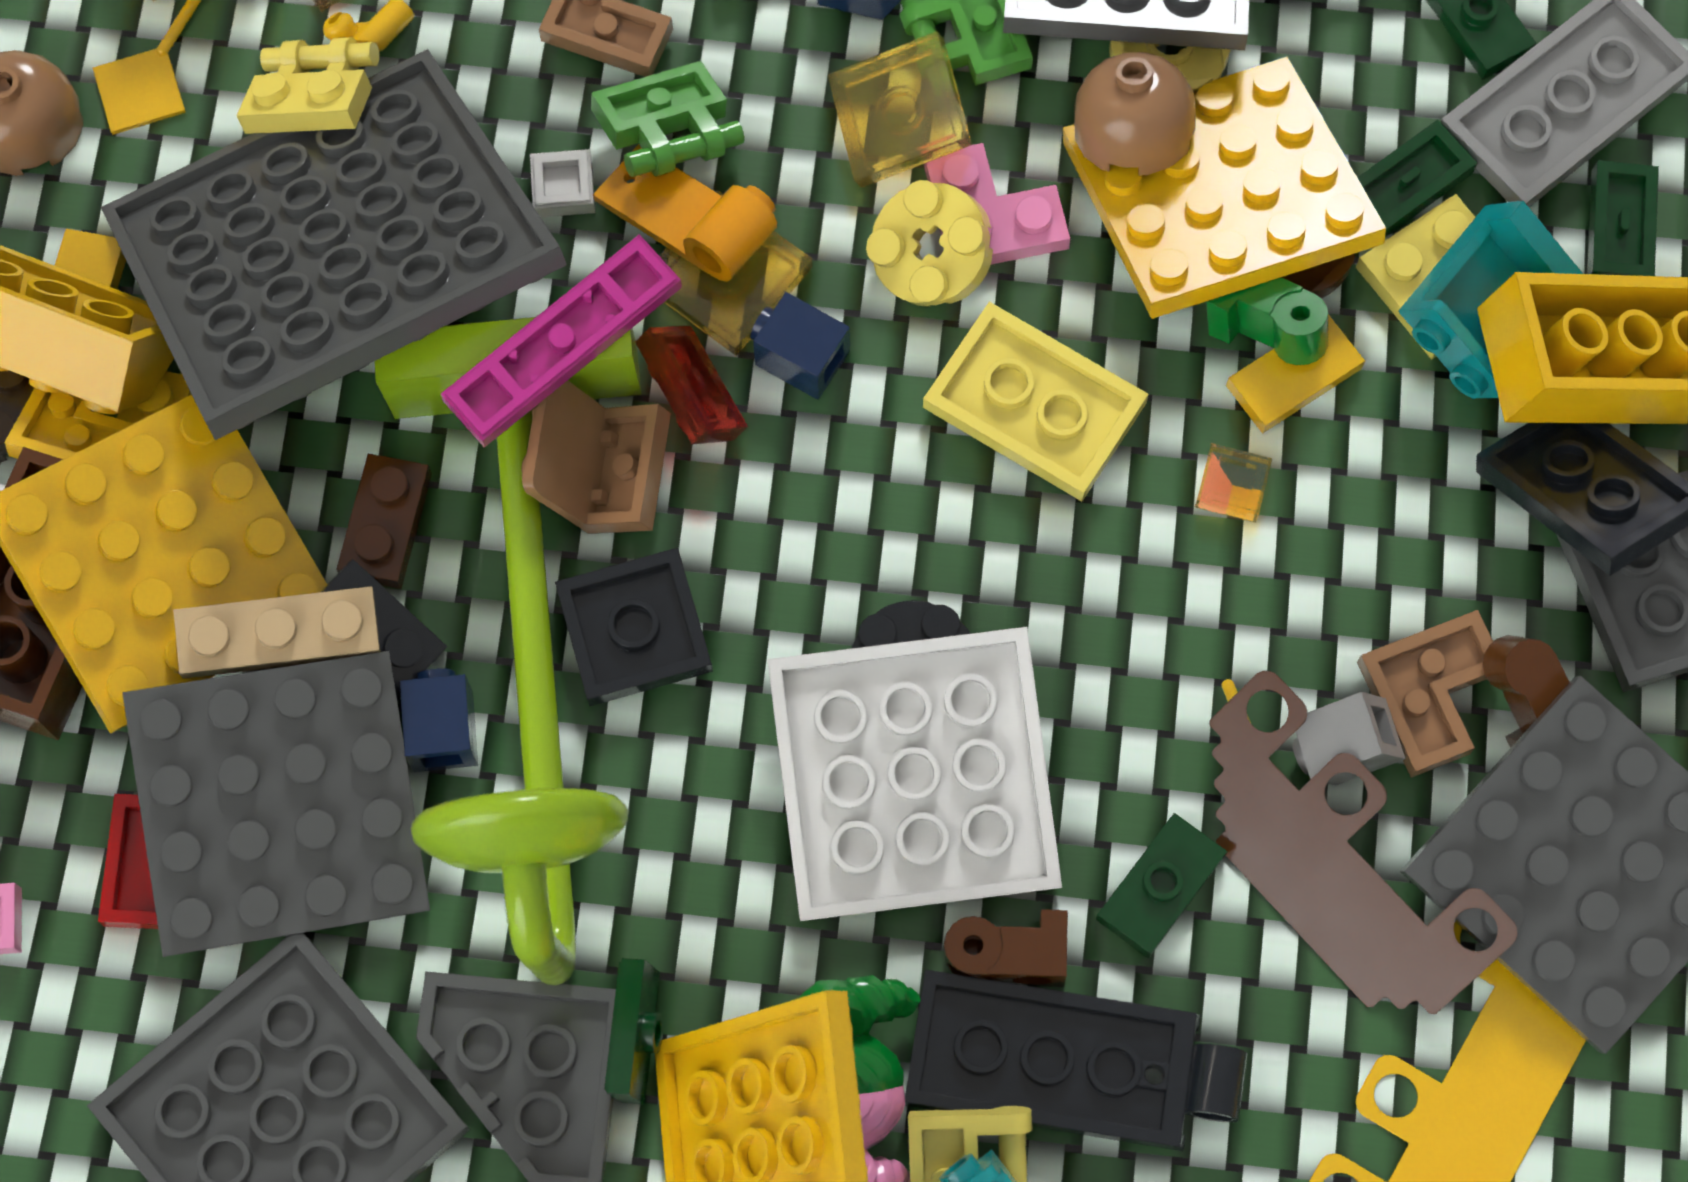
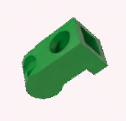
M1282 277L1206 301L1208 334L1225 343L1230 344L1236 335L1241 333L1274 348L1279 358L1293 365H1308L1318 361L1328 348V307L1325 302L1316 294Z

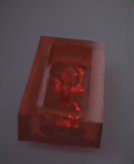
M692 326L649 327L635 341L648 365L650 375L660 386L676 415L679 427L687 435L692 445L734 441L748 427Z

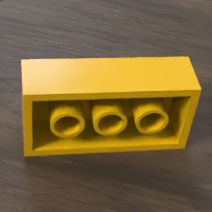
M1515 272L1477 308L1504 422L1688 424V277Z

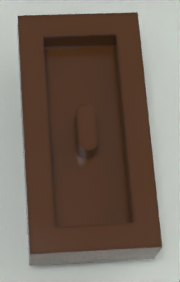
M368 453L337 564V572L350 560L354 559L382 586L402 589L432 476L429 465Z

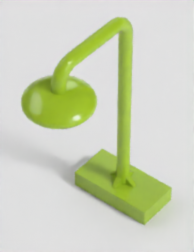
M536 317L444 326L418 341H413L375 360L376 383L394 418L402 419L452 414L453 412L443 402L441 393ZM633 328L568 381L592 399L641 395L638 352ZM530 410L497 437L524 790L465 797L431 807L416 817L412 823L411 833L413 841L419 848L453 867L481 873H502L507 923L514 952L518 959L540 981L548 985H558L570 978L575 969L576 935L570 864L594 854L611 842L624 829L629 811L626 804L613 794L595 790L568 789L563 786L540 502L527 494L522 484V462L527 454L533 419L532 410Z

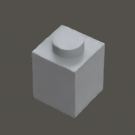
M1365 692L1356 693L1308 712L1305 723L1296 731L1297 738L1293 740V751L1297 763L1302 771L1310 776V779L1333 757L1340 753L1354 755L1370 772L1406 759L1386 698ZM1348 772L1338 773L1327 784L1339 785L1358 776Z

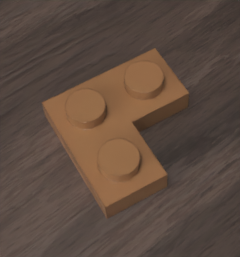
M552 0L539 27L542 42L644 77L653 75L673 31L672 17L623 0Z
M1478 610L1362 654L1357 661L1371 694L1386 698L1406 758L1403 762L1411 778L1468 756L1475 749L1449 694L1487 679L1483 669V658L1493 640Z

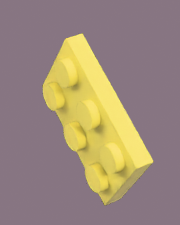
M988 302L923 398V408L1082 502L1143 410L1149 394L995 304Z

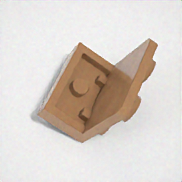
M567 380L532 409L533 419L527 454L523 459L521 468L522 484L525 492L588 534L653 531L671 413L659 404L605 408Z

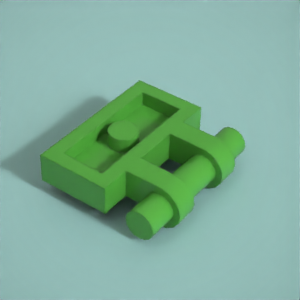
M1005 0L900 1L903 10L899 16L906 34L914 36L920 52V56L917 59L923 79L931 81L938 98L951 96L958 90V85L953 75V71L957 68L968 66L975 86L1032 69L1033 56L1024 34L1003 33ZM950 20L957 40L942 45L935 26Z
M702 61L591 93V111L615 149H621L637 143L642 148L624 154L625 167L630 177L649 172L657 177L673 172L678 163L701 157L704 161L716 159L725 155V149L741 145L745 140L742 126L737 120L719 126L715 120L726 117L727 99ZM687 128L691 132L689 135L669 141L665 136Z

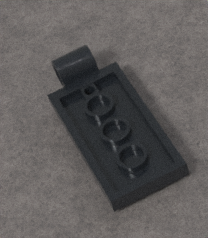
M925 969L905 1094V1106L928 1110L993 1109L1002 1106H1024L1032 1109V1127L1183 1151L1186 1136L1183 1135L1185 1115L1217 1122L1239 1121L1247 1052L1238 1048L1203 1043L1194 1045L1196 1031H1199L1201 1016L1197 1013ZM1150 1068L1157 1069L1162 1075V1082L1159 1084L1149 1083L1145 1078V1071Z

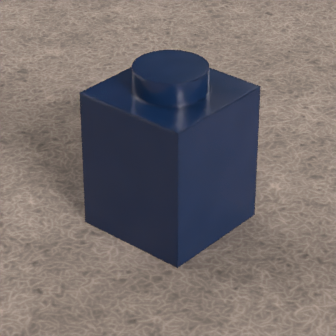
M788 292L784 293L775 309L767 306L760 313L750 334V338L753 340L756 366L817 400L820 399L850 352L849 326Z
M436 668L419 672L417 679L400 681L404 754L414 772L478 766L474 696L466 675H456V672L451 669Z

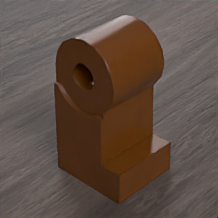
M1506 635L1493 641L1484 654L1483 669L1485 677L1491 685L1503 691V695L1519 726V729L1505 736L1511 748L1570 682L1555 652L1548 644L1541 640Z
M1041 909L1040 927H995L994 924L985 918L976 916L962 918L955 922L946 933L944 941L946 965L952 974L1025 986L1065 987L1067 977L1068 910Z

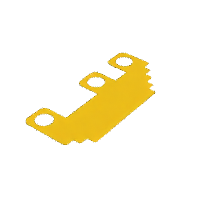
M1454 922V934L1460 943L1462 928ZM1497 959L1478 976L1495 987L1442 1083L1396 1056L1384 1055L1376 1060L1356 1096V1107L1362 1116L1409 1143L1388 1182H1511L1586 1042L1583 1037ZM1387 1075H1402L1408 1078L1416 1088L1417 1104L1414 1110L1404 1117H1390L1384 1114L1376 1105L1374 1099L1375 1087L1379 1080ZM1335 1153L1328 1154L1322 1158L1309 1181L1323 1182L1332 1174L1344 1173L1352 1176L1358 1182H1386L1346 1157Z

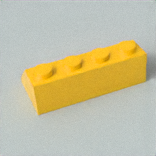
M0 245V371H12L29 378V384L36 389L52 393L66 392L84 399V405L87 408L103 414H119L127 408L149 400L174 357L146 300Z

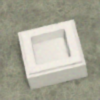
M590 149L530 154L533 207L540 217L596 213Z

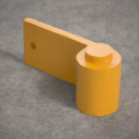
M638 144V145L634 148L633 151H636V150H639V149H642V148H641L640 145ZM623 161L593 194L595 202L712 277L725 282L730 281L777 228V220L773 214L776 207L768 195L759 188L748 185L746 188L733 185L721 196L677 167H675L673 172L657 177L651 172L630 177ZM634 179L633 182L627 183L628 180Z

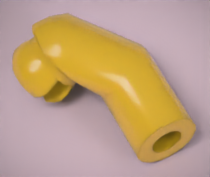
M389 0L370 21L354 23L350 14L337 12L325 21L323 33L330 41L333 38L352 37L357 43L375 42L380 52L405 29L415 16L412 9L403 0Z

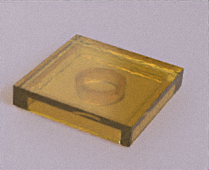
M938 31L828 74L853 178L861 188L972 145L946 44Z
M718 190L716 191V193L720 194L721 196L723 195ZM775 231L728 282L712 277L669 248H666L660 254L664 262L681 279L682 288L664 303L735 356L751 340L750 334L760 313L767 306L775 309L784 293L788 292L790 294L813 268V259Z

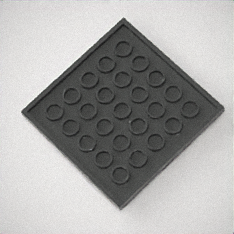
M428 49L368 78L372 90L356 129L251 134L101 207L205 423L215 440L237 429L244 428L253 421L295 400L302 399L313 391L355 370L362 369L371 362L413 341H418L472 312L481 310L486 305L528 284L537 282L544 276L567 265L559 244Z

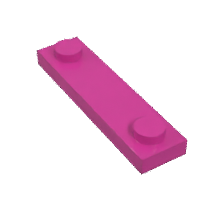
M639 234L441 393L443 402L485 448L682 288L681 279Z

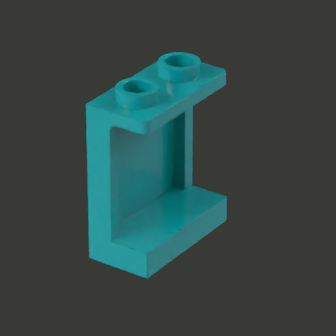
M1524 201L1485 205L1398 310L1413 328L1412 335L1416 342L1425 350L1437 356L1450 372L1449 378L1452 384L1460 392L1472 399L1499 398L1477 308L1515 272L1583 274Z

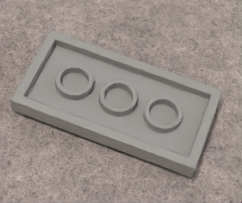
M1593 0L1443 117L1441 124L1476 160L1477 166L1475 169L1508 202L1524 201L1530 207L1688 81V51L1636 0Z

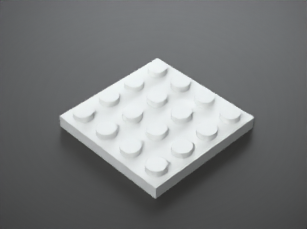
M1027 627L767 659L800 921L1062 888Z

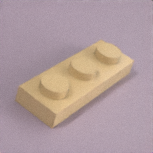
M372 586L173 609L179 674L182 679L295 666L380 652Z

